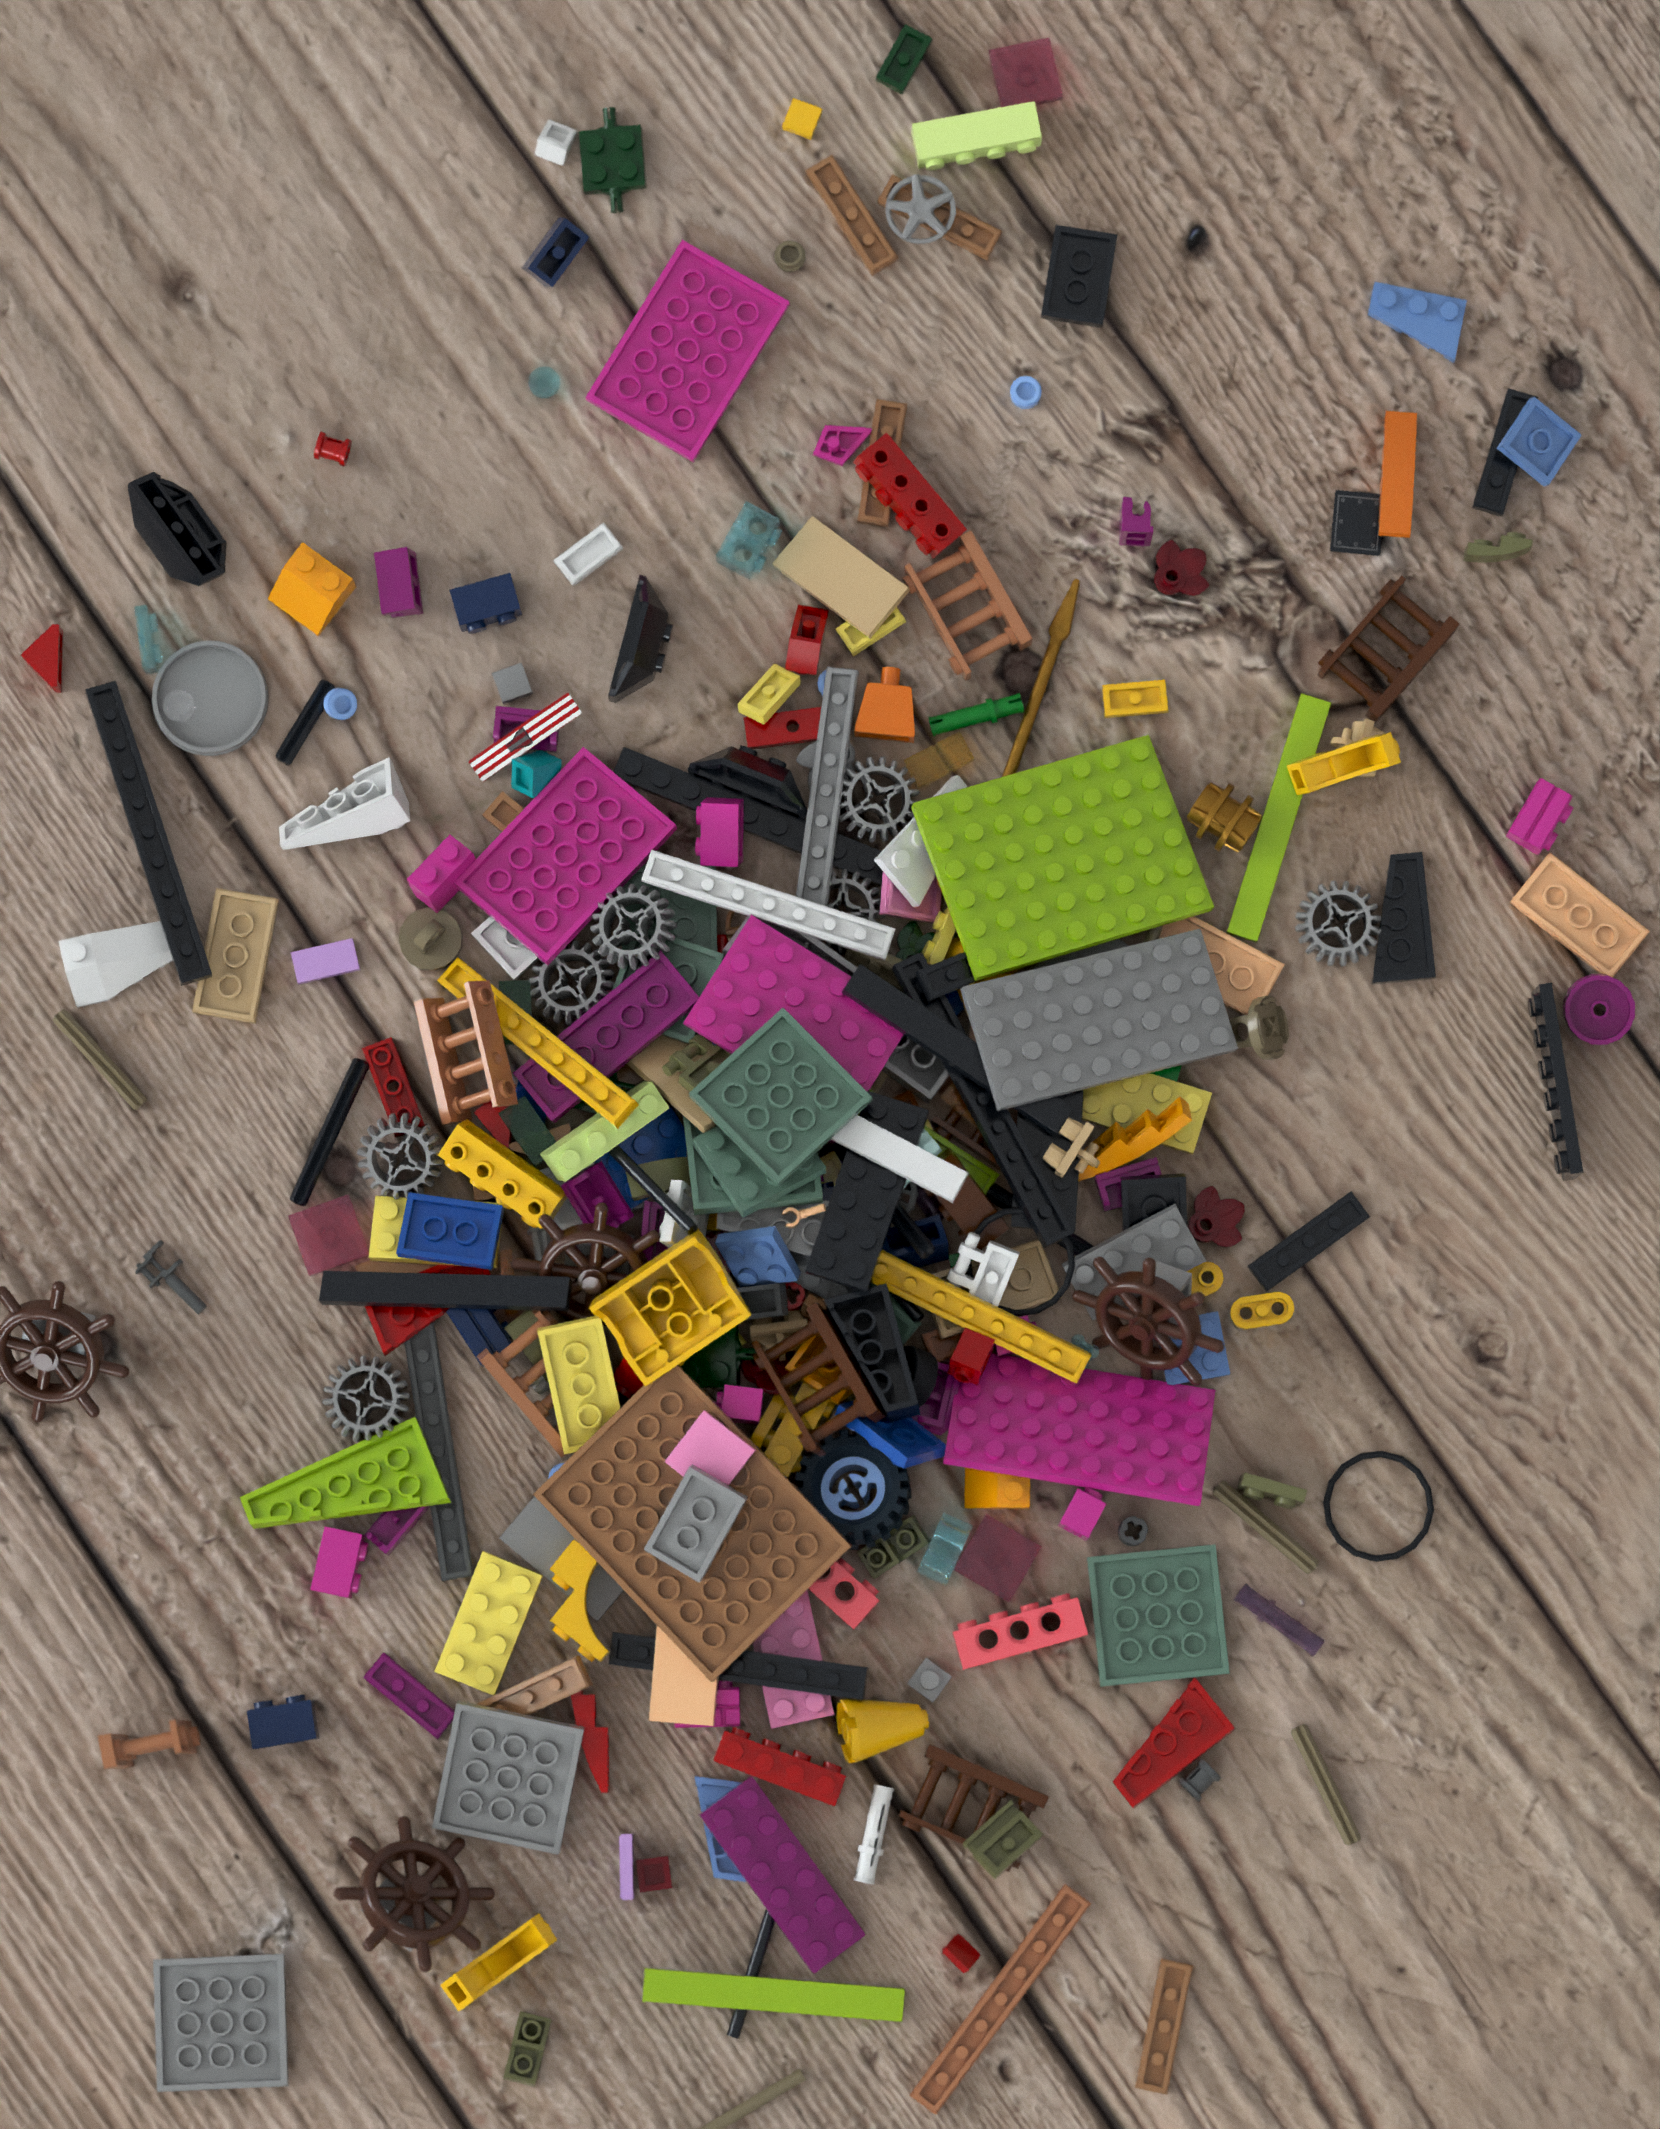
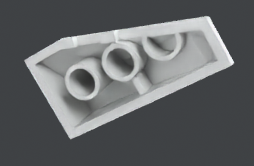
M160 921L96 932L58 941L66 976L77 1008L109 1001L117 996L119 992L132 984L135 985L143 980L145 976L173 961Z

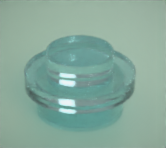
M539 367L531 373L529 388L535 396L549 398L559 390L560 379L557 372L552 368Z

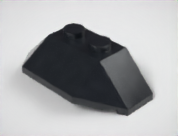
M155 472L129 482L127 487L134 527L170 577L201 586L225 573L226 541L191 492L171 481L162 479L161 475Z
M639 575L608 693L609 702L616 703L654 681L656 672L662 673L666 655L661 654L664 642H670L674 624H669L668 612L646 576Z
M731 746L692 762L688 767V773L806 820L807 808L791 771L786 769L787 764L772 757L767 761L757 757L758 753L751 748L740 746L737 749Z

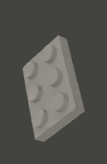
M692 1464L689 1466L644 1550L700 1583L748 1497Z

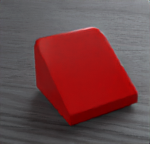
M956 1934L942 1949V1953L962 1973H967L980 1957V1953L960 1934Z

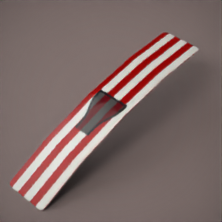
M566 693L476 755L469 763L480 780L485 781L511 763L513 758L521 756L581 715L582 712L570 694Z

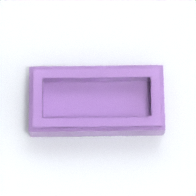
M353 938L291 952L298 985L360 971Z
M621 1834L619 1836L620 1898L622 1900H634L633 1834Z

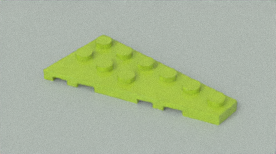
M416 1417L393 1426L392 1431H383L381 1438L376 1434L371 1437V1440H363L240 1497L253 1529L451 1503V1500Z

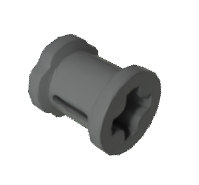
M1136 1516L1127 1517L1118 1527L1119 1539L1127 1546L1133 1547L1141 1544L1146 1539L1148 1533L1145 1521ZM1128 1523H1132L1134 1527H1141V1531L1138 1533L1139 1539L1134 1540L1132 1536L1126 1537L1124 1532L1128 1529Z
M1201 1758L1198 1761V1766L1185 1779L1181 1777L1178 1782L1199 1802L1202 1799L1201 1794L1214 1781L1218 1782L1221 1777Z

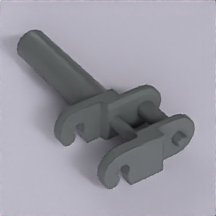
M162 1240L158 1241L143 1256L145 1261L142 1264L138 1263L136 1265L138 1268L135 1273H142L151 1282L150 1288H153L155 1285L157 1287L160 1286L161 1283L159 1281L164 1278L165 1283L199 1315L205 1310L207 1305L174 1273L177 1270L176 1268L183 1264V1261L179 1259L168 1270L164 1269L153 1256L158 1251L157 1249L164 1245ZM150 1263L161 1272L157 1277L146 1268Z

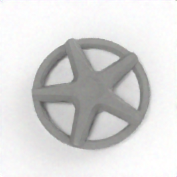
M915 174L900 181L889 193L885 209L886 218L890 228L901 239L914 244H927L940 239L949 231L955 219L956 204L952 192L943 182L931 176ZM921 182L934 184L944 193L932 198H926ZM912 183L913 198L911 201L893 200L901 188ZM949 201L950 217L946 226H944L935 216L934 210ZM891 209L908 213L909 219L903 233L894 224ZM927 223L938 233L925 239L911 237L919 224Z

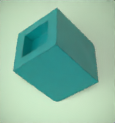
M543 750L513 758L511 788L531 798L536 797L561 771L562 760Z

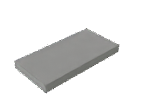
M534 1496L500 1536V1539L569 1597L574 1589L569 1587L565 1591L552 1580L555 1574L549 1569L575 1538ZM600 1564L596 1566L591 1576L586 1598L587 1613L597 1621L601 1619L624 1591Z

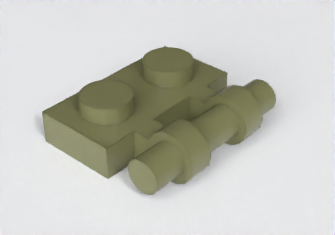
M697 1034L689 1040V1045L682 1051L674 1052L669 1057V1062L662 1069L667 1076H672L677 1071H683L679 1075L678 1083L690 1092L726 1060L731 1053L718 1045L714 1046L710 1040ZM696 1055H703L696 1062L691 1060Z

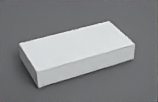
M602 523L555 558L554 563L571 585L575 586L622 551L623 547L605 523Z

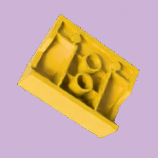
M699 1228L696 1232L687 1235L594 1298L589 1307L591 1312L602 1319L614 1335L622 1355L645 1387L752 1315L717 1253Z

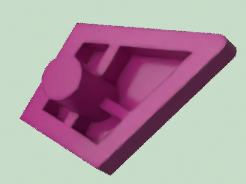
M825 425L813 455L843 466L869 437L872 429Z

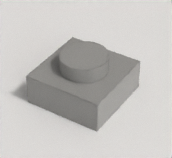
M925 1658L907 1684L933 1703L952 1676L928 1658Z

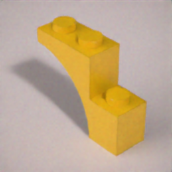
M1391 732L1365 737L1334 750L1321 752L1286 766L1296 794L1301 795L1401 763L1399 757L1400 748L1397 741L1392 737Z
M573 1539L549 1569L555 1574L552 1580L565 1591L569 1587L574 1589L550 1619L555 1624L552 1631L566 1642L572 1638L581 1646L577 1651L589 1661L593 1662L597 1658L602 1662L610 1651L594 1633L588 1618L586 1603L588 1585L599 1563L578 1541Z
M538 1913L492 1948L440 1984V1986L457 2010L461 2011L556 1942L557 1938L549 1924Z

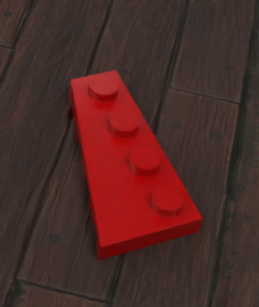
M439 1264L418 1272L491 1275L488 1269ZM365 1306L384 1356L388 1355L450 1309Z
M1195 1677L1113 1781L1115 1787L1133 1809L1235 1730L1232 1723Z

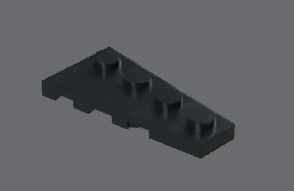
M1422 852L1391 854L1389 857L1379 927L1381 933L1378 935L1371 985L1436 978Z

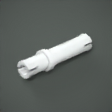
M875 1784L873 1785L874 1789L862 1845H858L857 1851L860 1852L854 1877V1881L872 1885L875 1883L879 1856L883 1857L884 1850H881L894 1792L893 1788Z

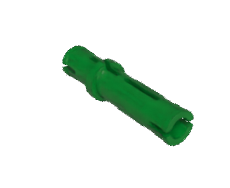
M1016 693L1015 695L993 701L992 698L985 699V703L932 717L929 716L928 720L932 735L934 737L942 733L991 721L993 724L998 722L997 719L1025 713L1021 695Z

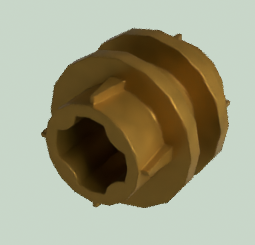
M1211 782L1204 788L1186 818L1199 828L1195 835L1198 839L1201 840L1207 831L1219 838L1214 847L1218 852L1221 851L1224 845L1236 852H1240L1262 819L1261 814L1250 807L1254 799L1248 795L1242 804L1230 797L1235 788L1231 783L1225 789H1222Z

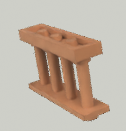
M971 530L960 536L959 543L961 546L957 548V552L918 573L914 571L909 563L905 566L904 570L906 576L902 577L904 584L909 587V593L913 594L915 592L952 656L948 661L956 675L962 674L965 681L971 678L972 672L969 665L1008 644L1012 646L1017 644L1020 651L1032 645V637ZM963 562L965 564H972L976 573L973 574L971 580L931 601L923 587L924 583ZM979 589L981 592L986 589L991 598L988 606L949 627L945 626L938 611ZM994 616L996 618L1002 617L1007 626L1003 629L1004 633L963 655L961 654L953 640L955 637Z
M490 980L465 982L466 996L445 1003L444 998H426L414 1002L442 1125L459 1124L466 1119L472 1121L470 1108L489 1101L492 1102L493 1107L519 1104ZM470 1008L474 1026L452 1034L448 1016ZM477 1039L481 1057L459 1065L456 1046ZM484 1070L488 1088L467 1096L463 1077Z
M531 1310L538 1319L536 1323L500 1353L496 1351L494 1354H491L486 1348L477 1355V1358L562 1458L565 1455L558 1424L552 1427L546 1420V1417L550 1415L548 1411L554 1407L551 1393L543 1400H536L534 1403L525 1395L530 1390L528 1387L546 1372L543 1358L520 1378L517 1375L512 1379L505 1371L509 1366L508 1362L538 1338L537 1328L559 1324L549 1311L541 1313L539 1310Z
M171 1720L169 1721L170 1732L129 1740L126 1734L110 1733L98 1736L104 1769L134 1767L133 1759H137V1755L174 1748L176 1754L197 1753L196 1746L201 1745L198 1727H192L191 1721Z

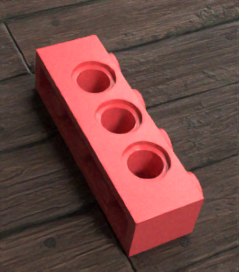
M840 1557L830 1567L829 1575L824 1579H818L808 1590L855 1630L880 1602L875 1597L879 1591L866 1579L861 1583L851 1575L855 1569ZM842 1582H848L854 1587V1595L847 1601L840 1600L835 1594L836 1587Z
M1067 1593L1051 1598L1052 1604L1039 1607V1603L1035 1602L1021 1606V1613L1008 1616L1006 1610L989 1615L990 1622L977 1625L976 1619L957 1624L959 1630L952 1633L962 1669L973 1668L1087 1636L1088 1632L1078 1597L1071 1599L1070 1594ZM1054 1613L1058 1616L1060 1624L1057 1630L1047 1631L1042 1627L1041 1619L1044 1614ZM1021 1621L1027 1625L1029 1632L1025 1639L1017 1640L1011 1636L1010 1627L1014 1622ZM991 1630L997 1635L995 1647L986 1649L980 1645L979 1635L982 1631Z

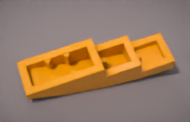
M1178 1097L1158 1116L1147 1109L1125 1129L1115 1122L1093 1141V1143L1099 1146L1094 1155L1100 1161L1099 1166L1094 1168L1088 1165L1083 1174L1079 1173L1078 1182L1128 1163L1169 1139L1192 1121L1189 1103L1183 1098Z

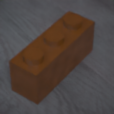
M948 1148L938 1156L968 1172L951 1148ZM969 1172L953 1203L936 1195L942 1203L938 1208L948 1222L954 1219L961 1228L957 1233L963 1242H965L968 1233L974 1232L985 1218L998 1212ZM923 1188L929 1197L934 1195V1193ZM1003 1216L989 1223L979 1235L981 1238L977 1245L978 1249L982 1250L988 1245L990 1240L994 1241L1010 1229Z

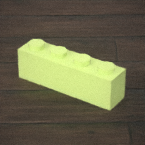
M1035 101L912 124V138L918 168L926 167V170H937L944 167V164L957 162L958 165L974 162L975 158L987 156L988 159H997L1005 156L1006 152L1017 150L1018 153H1029L1036 150V147L1041 146L1042 141Z
M642 1081L627 1092L639 1105L618 1129L597 1113L540 1153L557 1180L566 1182L669 1109V1106L653 1082Z

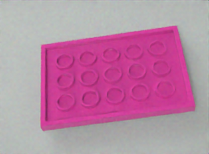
M682 240L586 395V401L694 463L790 306V301Z
M583 747L458 877L454 884L545 964L549 965L593 919L592 914L598 913L601 910L598 907V902H603L605 905L609 902L606 898V893H611L614 896L617 893V887H623L648 861L651 850L657 851L677 830V825Z
M753 915L749 917L683 1023L732 1054L779 1010L784 1008L866 1091L870 1090L904 1035L841 993L851 976Z

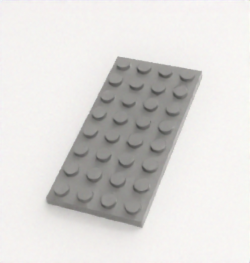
M1201 929L963 986L960 990L997 1111L1232 1053L1238 1049Z

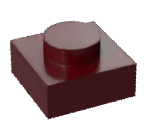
M668 1856L636 1860L640 1893L673 1888Z

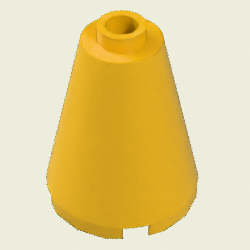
M852 1698L840 1699L841 1702L837 1704L838 1735L843 1734L846 1744L841 1745V1749L848 1763H857L924 1735V1729L929 1727L927 1711L925 1709L921 1710L919 1704Z

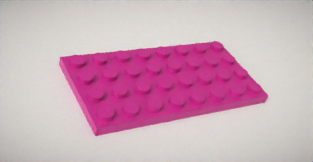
M992 1353L978 1386L972 1383L960 1382L958 1393L954 1395L943 1464L1200 1506L1215 1390L1182 1384L1169 1385L1164 1381L1144 1380L1140 1377L1084 1369L1076 1384L1025 1358L1006 1355L997 1357V1354Z

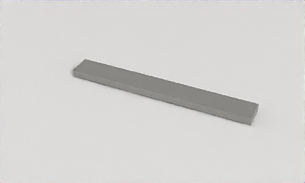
M827 667L796 891V897L827 907L841 811L842 793L840 792L844 788L842 780L845 779L859 676L858 670Z

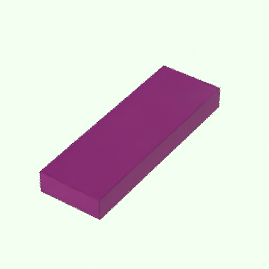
M384 1652L364 1675L363 1678L436 1739H439L453 1722L455 1711Z

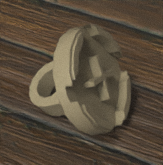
M430 907L416 910L405 919L400 928L399 944L402 954L413 966L420 970H440L454 962L460 953L462 933L459 924L451 914L442 909L436 913Z
M1272 996L1257 997L1252 1001L1247 1015L1237 1016L1230 1020L1238 1048L1253 1046L1256 1054L1265 1060L1280 1058L1285 1052L1282 1049L1283 1044L1287 1043L1289 1037L1285 1012L1281 1006H1276L1275 1001L1277 1000ZM1240 1023L1248 1027L1249 1035L1246 1040L1242 1039L1238 1034Z

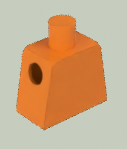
M882 667L881 682L867 683L855 724L854 737L914 743L915 728L912 687L899 685L901 669Z

